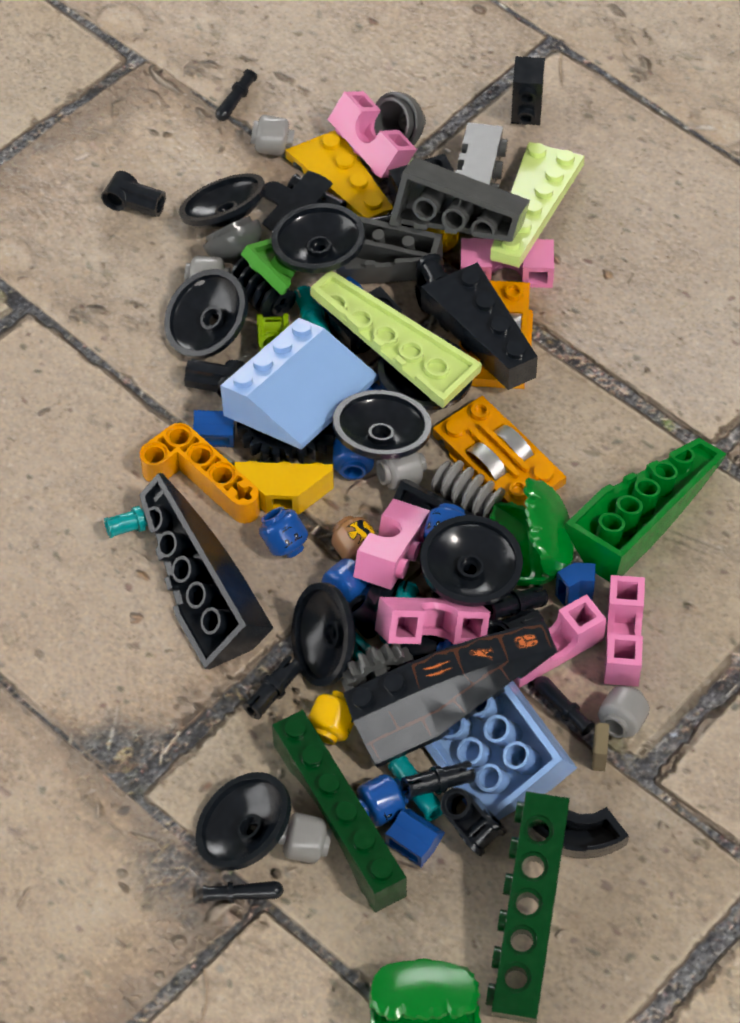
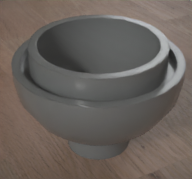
M389 92L381 96L376 102V105L381 110L375 120L374 128L376 135H378L379 131L400 130L415 145L421 137L426 124L425 115L418 102L412 96L403 92Z
M250 216L245 217L206 236L208 242L203 247L209 256L221 257L224 263L234 266L243 257L241 253L246 245L261 241V224L258 219L252 221Z

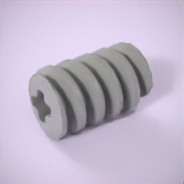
M458 460L453 465H451L450 461H445L438 468L432 479L431 490L436 494L441 493L442 498L451 500L455 505L476 516L489 518L493 505L502 502L505 489L501 487L493 493L495 483L492 480L482 486L485 478L484 475L478 474L472 479L474 474L472 467H468L461 472L464 466L463 461Z

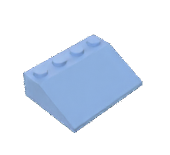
M298 318L220 385L223 415L302 450L333 421V415L337 406L347 397L366 391L378 380V374L325 328Z
M514 681L504 687L506 691L495 699L490 697L475 708L477 712L466 720L463 717L449 728L450 732L443 738L425 746L436 764L442 768L462 763L466 760L470 761L472 767L467 768V770L474 768L475 781L453 788H461L477 796L485 807L499 820L516 811L517 801L524 802L526 791L545 794L577 769V766ZM463 798V802L465 803V805H467L466 799Z

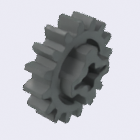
M384 644L380 650L372 647L365 651V654L359 653L357 655L359 660L347 663L349 669L343 672L341 682L345 691H348L414 661L413 656L407 647L401 649L400 644H395L392 648H389L388 644Z

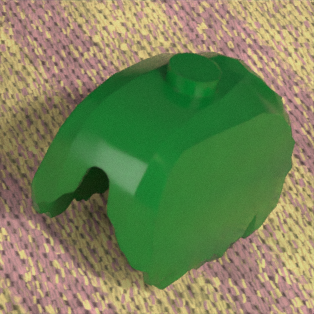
M527 478L523 489L524 494L528 497L524 502L526 508L513 502L495 503L489 519L507 528L520 545L523 555V567L517 585L535 587L555 579L558 571L570 565L573 560L574 544L564 528L570 518L560 496L553 487L547 485L544 481Z
M421 958L415 961L387 964L379 969L371 982L369 992L370 1022L482 1023L479 1015L480 1007L477 1004L480 999L479 982L475 979V974L469 971L467 967L445 961Z

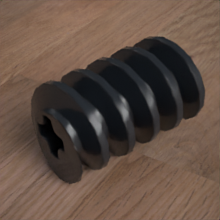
M244 257L239 259L233 266L231 274L243 284L248 302L258 312H261L263 317L283 316V313H287L295 304L296 294L288 288L285 294L281 295L260 273L255 272L249 266V262Z

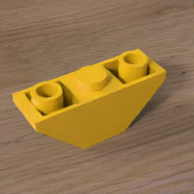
M246 461L235 462L234 465L243 476L258 488L260 508L266 514L277 507H284V509L295 510L299 515L334 489L333 464L319 462L299 464L285 461L279 463Z

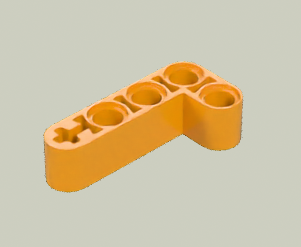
M174 423L140 449L142 474L146 481L151 482L158 473H163L169 479L180 470L237 522L251 523L259 517L260 502L258 488L187 424Z

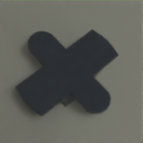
M307 171L292 189L276 181L266 183V192L263 197L277 206L262 224L273 232L279 220L289 212L302 206L321 203L323 196L333 183L326 177L312 171Z

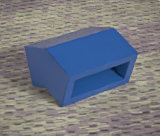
M194 410L193 430L212 447L234 448L235 420L224 416L223 411Z
M574 562L557 572L555 596L564 607L586 594L593 601L595 563Z
M403 809L385 833V843L419 867H422L436 850L445 832L411 809Z

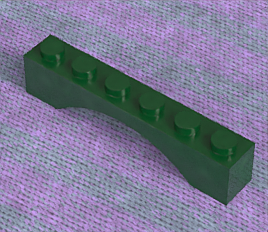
M301 710L272 724L274 747L290 773L304 786L323 814L350 865L357 884L374 912L376 913L407 897V877L305 712Z

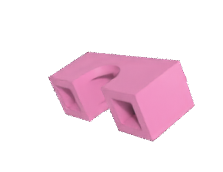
M364 91L344 92L327 119L335 127L336 133L353 147L354 153L363 158L371 167L372 173L377 177L389 178V170L408 165L417 150L400 130L379 131L378 135H376L374 125L377 116L381 112L379 107Z
M461 238L460 270L478 262L488 280H491L495 271L502 268H510L520 274L522 282H530V288H553L554 239H537L518 268L490 260L493 239Z
M393 498L381 516L379 534L369 533L357 550L353 577L390 590L398 578L404 579L410 560L415 561L417 559L421 543L424 542L423 533L430 510Z
M611 575L608 593L604 684L639 687L642 667L643 636H641L645 577Z
M587 594L558 610L556 621L548 628L558 652L522 679L518 677L513 681L519 688L604 640L606 617Z
M379 597L375 631L388 644H421L422 635H433L448 639L453 645H457L487 635L490 611L484 606H464L452 603L444 598Z

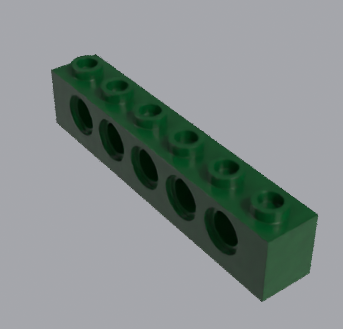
M526 791L524 802L517 801L514 823L521 824L519 838H511L509 859H515L513 874L506 873L503 895L509 896L507 910L500 909L497 931L504 932L502 947H494L491 966L493 969H498L496 984H488L486 1006H492V1017L537 1023L570 798ZM534 826H542L547 829L549 836L544 841L537 842L529 837L528 832ZM532 861L537 862L543 867L544 871L539 877L530 878L523 873L524 865ZM523 898H532L537 902L538 908L534 913L526 915L517 909V903ZM525 934L529 936L533 942L531 948L523 952L515 950L511 945V941L516 935ZM512 971H520L526 976L527 982L522 988L513 989L506 984V976Z

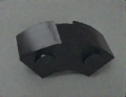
M607 807L595 813L579 814L568 810L562 855L581 859L602 857L626 846L629 835ZM534 826L528 832L537 842L544 841L549 836L547 829L542 826Z

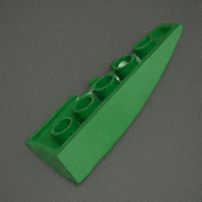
M697 438L670 452L668 458L660 462L655 460L647 464L646 469L640 473L635 474L632 472L624 476L623 481L615 486L609 484L603 487L566 522L564 527L583 563H595V574L610 582L611 575L623 576L685 510L725 459L726 453L703 439Z

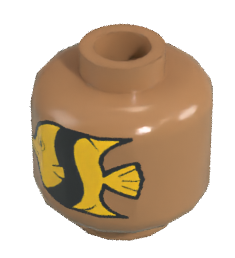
M347 516L334 526L331 543L342 559L356 560L357 550L368 534H378L365 518Z

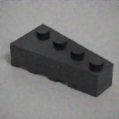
M478 262L421 286V308L428 315L432 314L447 333L450 331L460 340V345L468 353L471 351L479 358L482 366L507 390L536 378L538 356Z

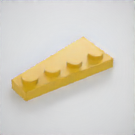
M335 130L285 150V158L292 164L294 162L302 168L304 174L307 171H312L331 181L333 185L328 189V192L347 202L346 208L358 216L371 218L388 214V211L393 209L392 204L348 142L339 136Z

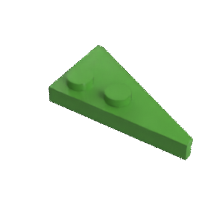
M271 238L246 245L241 255L249 262V266L255 272L260 273L281 295H284L291 285L290 281L296 270L288 268L276 258Z

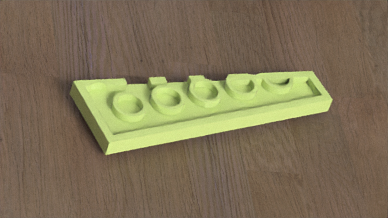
M528 143L511 193L530 200L523 226L512 242L494 240L490 250V260L518 268L521 266L583 168L584 155L576 154L569 150L548 147L541 143Z
M334 271L327 272L311 286V297L441 408H444L481 372V362Z

